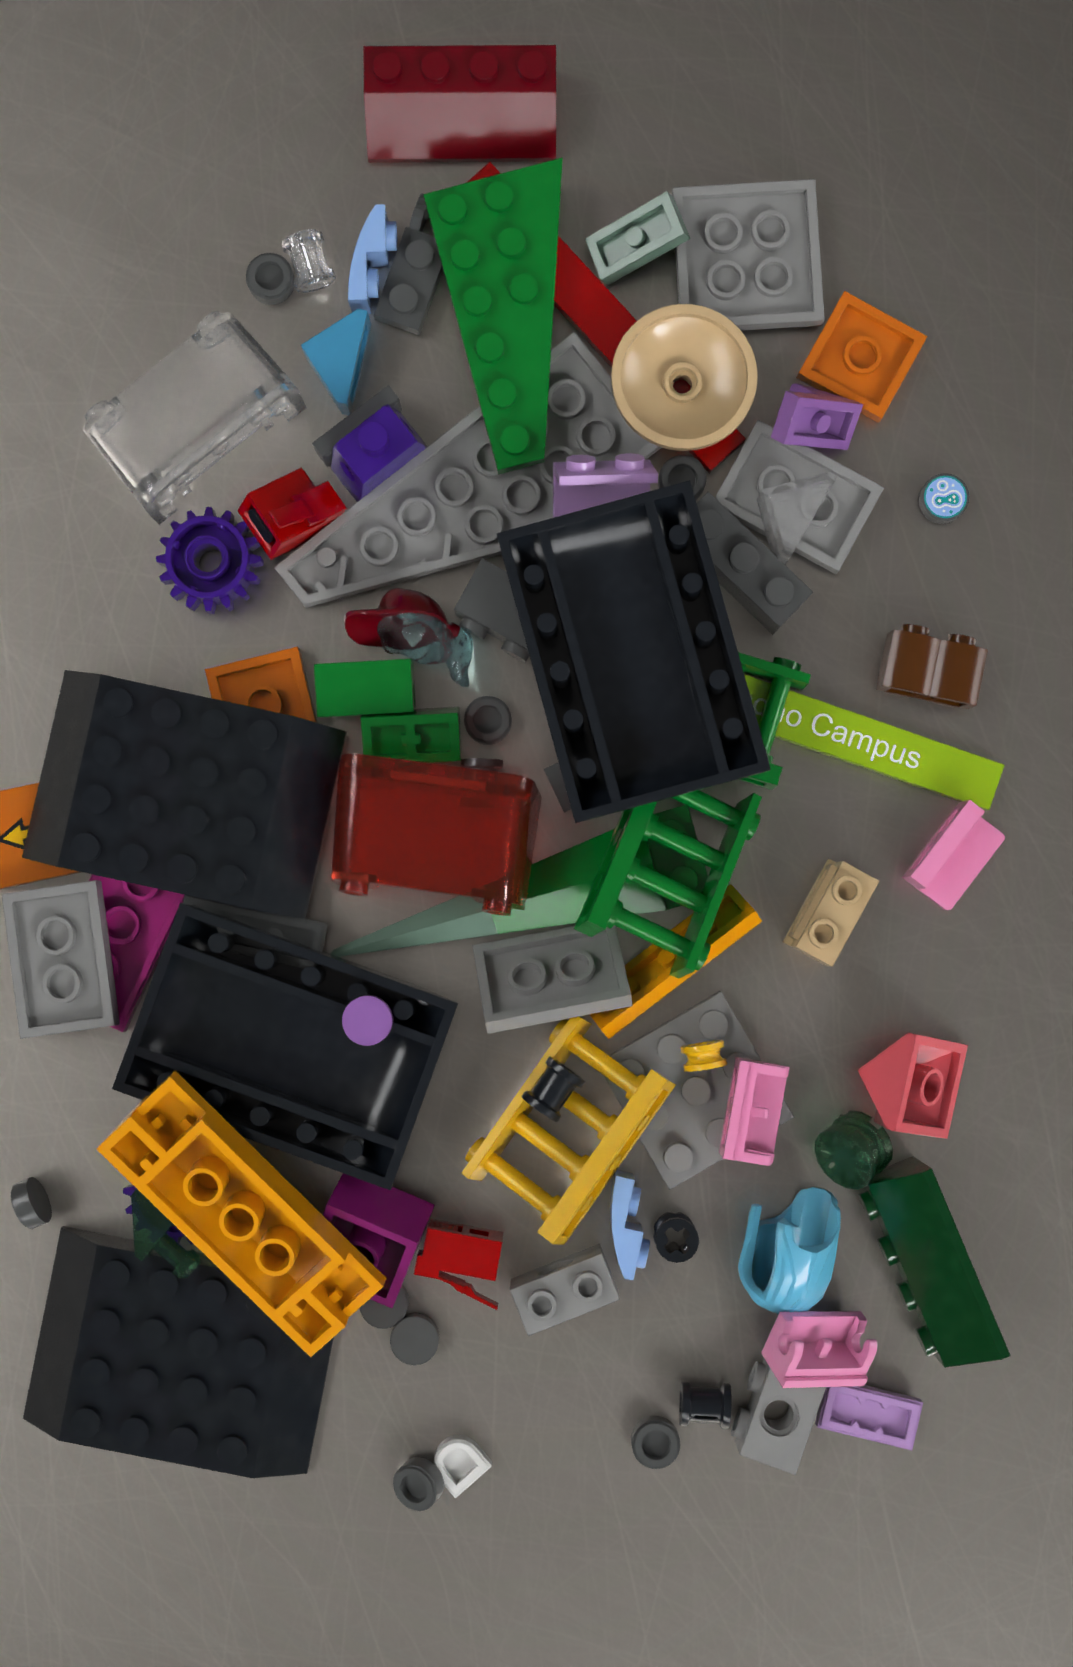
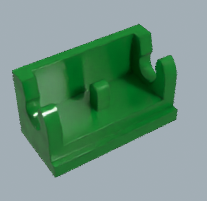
M412 659L314 664L318 718L415 712L414 661Z
M460 708L414 709L415 712L362 715L361 730L364 766L461 761Z

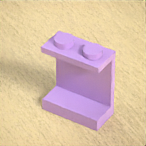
M633 453L616 455L615 461H596L595 457L589 455H571L566 458V462H553V518L649 492L650 483H658V473L650 460H644V456Z

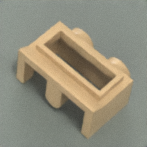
M828 859L786 934L783 943L825 966L833 967L877 887L879 880L844 861L835 862Z

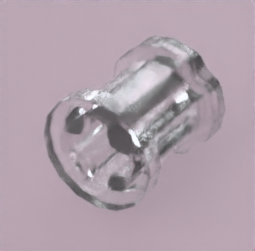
M316 229L299 231L282 241L283 252L290 255L296 274L293 284L297 292L317 291L331 285L336 280L334 270L328 268L321 246L324 243L323 233Z

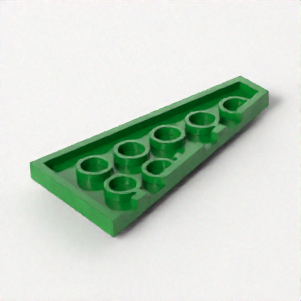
M563 157L423 194L498 475L545 462Z

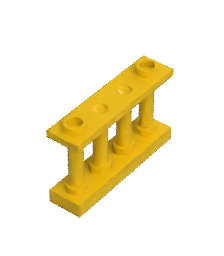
M580 1016L569 1018V1020L563 1019L556 1025L549 1037L550 1047L487 1137L479 1138L471 1146L465 1157V1161L468 1164L461 1172L466 1178L482 1181L488 1172L542 1213L540 1218L545 1222L537 1233L550 1243L565 1245L676 1086L672 1081L653 1069L649 1071L647 1076L644 1074L635 1075L583 1036L592 1024ZM573 1053L626 1092L625 1098L629 1101L619 1116L615 1114L608 1116L576 1091L572 1092L563 1107L598 1132L597 1138L601 1142L590 1157L587 1154L581 1157L528 1117L534 1107L521 1096L525 1091H532L548 1068L546 1061L549 1056L564 1065ZM516 1132L570 1172L569 1179L573 1182L562 1197L560 1195L551 1196L500 1157Z

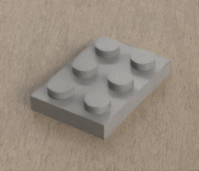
M757 420L715 498L742 524L837 574L884 487L808 446L787 445L771 438L773 427Z
M95 880L2 894L20 1039L120 1025L102 881Z
M575 926L472 945L487 1033L490 1034L633 1006L616 926H613L611 929L606 927L605 930L593 937L575 930Z

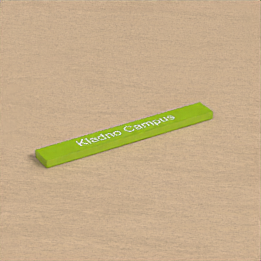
M745 675L759 724L771 683ZM791 690L788 692L775 738L959 802L971 800L984 811L989 810L1005 766L1004 764Z

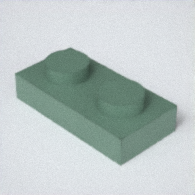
M666 191L586 237L585 241L601 281L610 285L691 238L674 197Z

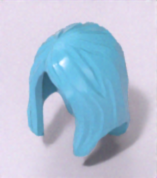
M817 1187L801 1189L796 1194L793 1202L780 1215L765 1220H760L762 1205L756 1203L751 1205L738 1271L744 1288L752 1300L760 1307L779 1315V1312L809 1311L823 1298L832 1278L841 1221L840 1208L837 1206L838 1200L830 1191Z

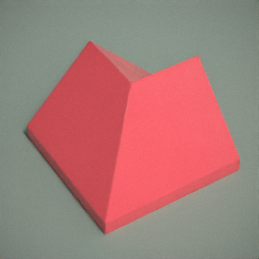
M908 1032L859 1068L858 1072L876 1107L874 1122L895 1132L948 1139L968 1045Z

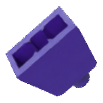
M387 404L333 446L331 470L356 502H358L428 446L402 413Z

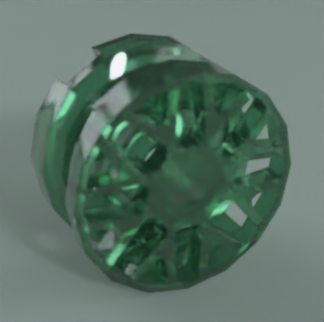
M849 1111L845 1115L841 1114L831 1126L826 1127L818 1135L814 1147L817 1162L824 1173L835 1183L844 1188L854 1190L866 1187L876 1174L881 1173L888 1166L893 1157V1146L883 1126L877 1129L870 1123L872 1117L860 1111ZM834 1162L835 1165L830 1169L829 1165Z

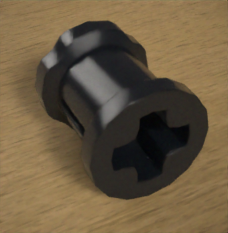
M549 1056L546 1061L548 1068L532 1091H525L521 1097L546 1117L558 1122L562 1117L559 1112L574 1089L576 1087L582 1088L586 1081L558 1060Z
M666 1212L654 1223L653 1239L658 1252L663 1258L670 1262L679 1263L693 1257L698 1249L699 1237L694 1224L688 1216L681 1212ZM671 1227L677 1232L685 1228L683 1236L686 1241L680 1246L674 1241L666 1245L669 1240L665 1232Z
M681 1382L679 1393L680 1426H688L690 1422L719 1423L721 1429L730 1428L732 1395L729 1383H722L720 1388L691 1387L689 1382Z

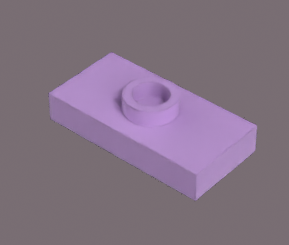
M867 1385L826 1387L817 1412L815 1424L818 1428L912 1450L923 1402L920 1398Z

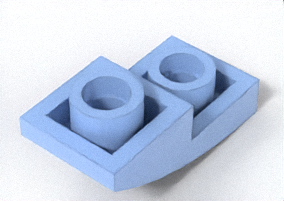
M375 204L363 225L354 249L348 282V302L351 312L356 309L367 310L368 314H371V298H379L378 269L370 268L389 267V251H397L398 248L396 221H388L385 204Z
M616 1170L612 1178L610 1195L612 1239L624 1279L634 1280L636 1267L645 1268L650 1240L643 1238L644 1232L641 1224L626 1221L627 1215L636 1217L641 1188L634 1187L635 1179L633 1173Z

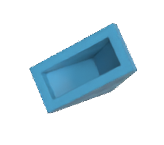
M356 309L301 344L307 361L340 412L344 415H350L353 410L371 329L368 311Z

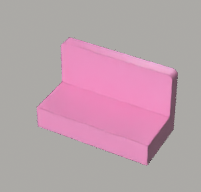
M971 800L958 803L902 876L903 879L944 910H951L1005 840V835L981 817L985 811Z

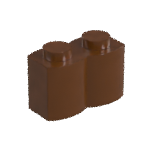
M902 624L900 630L894 629L887 634L876 690L962 709H970L977 706L988 649L976 646L977 639L961 634H948L947 640H941L929 636V628L914 624Z

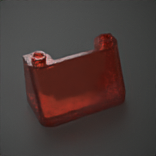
M363 754L341 755L338 771L331 881L336 885H340L339 892L355 896H368L369 889H377L379 885L471 897L476 902L483 904L482 911L485 913L511 916L512 909L525 910L542 800L541 794L535 781L516 774Z

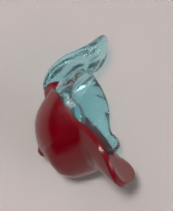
M394 588L382 597L378 608L352 610L345 614V630L354 642L364 646L382 647L388 654H402L424 665L446 662L452 680L462 687L469 686L468 667L473 653L472 636L470 632L461 628L456 623L448 622L439 604L430 596L415 590Z

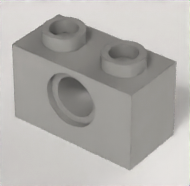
M600 1244L514 1277L510 1281V1292L528 1336L620 1300L616 1283Z
M764 1359L763 1363L756 1361L751 1370L747 1389L752 1391L747 1408L740 1407L732 1425L731 1436L736 1437L735 1443L740 1455L796 1475L826 1387L782 1388L766 1360ZM776 1400L787 1402L789 1404L788 1411L782 1418L771 1420L764 1416L765 1409L771 1402Z

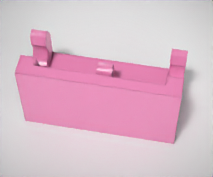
M735 1057L719 1147V1154L723 1159L766 1166L773 1164L789 1066Z
M861 1311L779 1312L761 1354L782 1388L865 1386L868 1380L866 1374L876 1355L877 1340L867 1339L861 1350L860 1337L864 1333L867 1319Z

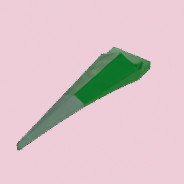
M683 805L655 813L658 815V821L698 840L689 806ZM615 829L336 948L330 954L340 957L576 923ZM650 838L646 842L641 841L636 856L641 858L640 864L702 893L708 878L705 865ZM631 882L629 885L624 883L618 900L623 902V908L635 914L665 911L682 906L634 882Z

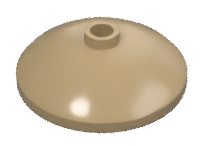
M693 304L665 306L639 319L630 327L620 341L613 359L611 371L613 397L625 422L643 439L670 450H698L725 439L745 419L756 393L757 364L751 345L745 335L724 315L710 308ZM677 380H685L689 383L690 390L687 393H678L673 388V383Z

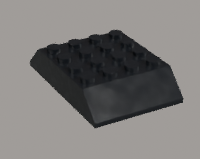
M690 480L496 533L575 824L771 770Z
M65 670L22 858L234 906L305 919L347 731L295 716L107 675Z
M180 903L112 1089L143 1100L169 1075L176 1071L243 1137L391 1190L458 1003L410 982L330 953L317 951L311 947L281 938L225 916ZM217 927L316 962L319 966H310L304 969L278 963L279 956L274 949L261 950L255 955V958L227 952L232 948L235 939L228 933H218ZM364 995H373L383 999L389 1005L393 1014V1025L388 1036L381 1042L371 1046L359 1045L350 1040L342 1026V1016L347 1005L352 1000Z
M62 1226L23 1419L58 1441L248 1478L307 1474L334 1337L310 1357L204 1253Z

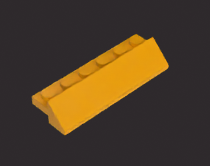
M176 1071L169 1075L151 1094L146 1096L96 1148L310 1357L345 1328L349 1317L384 1287L386 1277Z

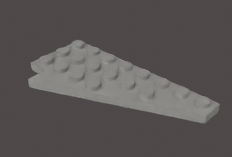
M573 332L551 349L544 463L498 475L479 406L274 568L307 608L477 562L482 558L488 559L499 556L502 553L496 533L553 518V462H566V458L571 455H589L595 457L596 461H615L616 455L625 453L639 454L644 456V460H647L662 447L643 439L625 422L613 397L610 375L577 334Z

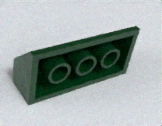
M912 1156L861 1177L860 1179L865 1191L858 1194L868 1219L870 1221L877 1219L884 1236L877 1239L879 1247L888 1266L896 1264L903 1281L897 1283L896 1287L907 1311L916 1310L922 1326L915 1329V1332L927 1357L934 1355L945 1368L1002 1360L1011 1356L932 1168Z

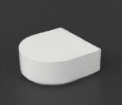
M453 1435L444 1439L437 1447L434 1464L443 1476L444 1486L456 1498L492 1467V1460L470 1437Z

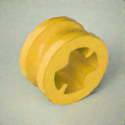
M713 1040L681 1046V1053L687 1056V1062L683 1065L684 1072L702 1071L726 1066V1058H722L720 1055V1050L724 1047V1041Z

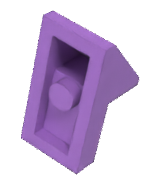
M794 383L789 391H785L771 438L787 445L848 450L863 404Z

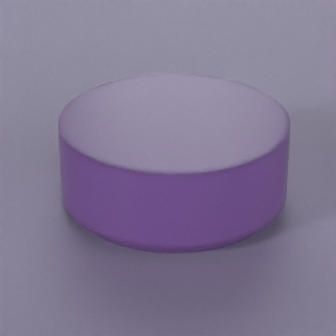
M364 995L352 1000L345 1008L342 1016V1026L345 1034L350 1040L363 1046H371L381 1042L388 1036L393 1025V1014L389 1005L383 999L373 995Z

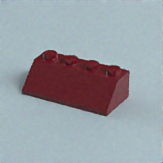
M556 45L363 46L364 108L369 163L547 162L556 159Z

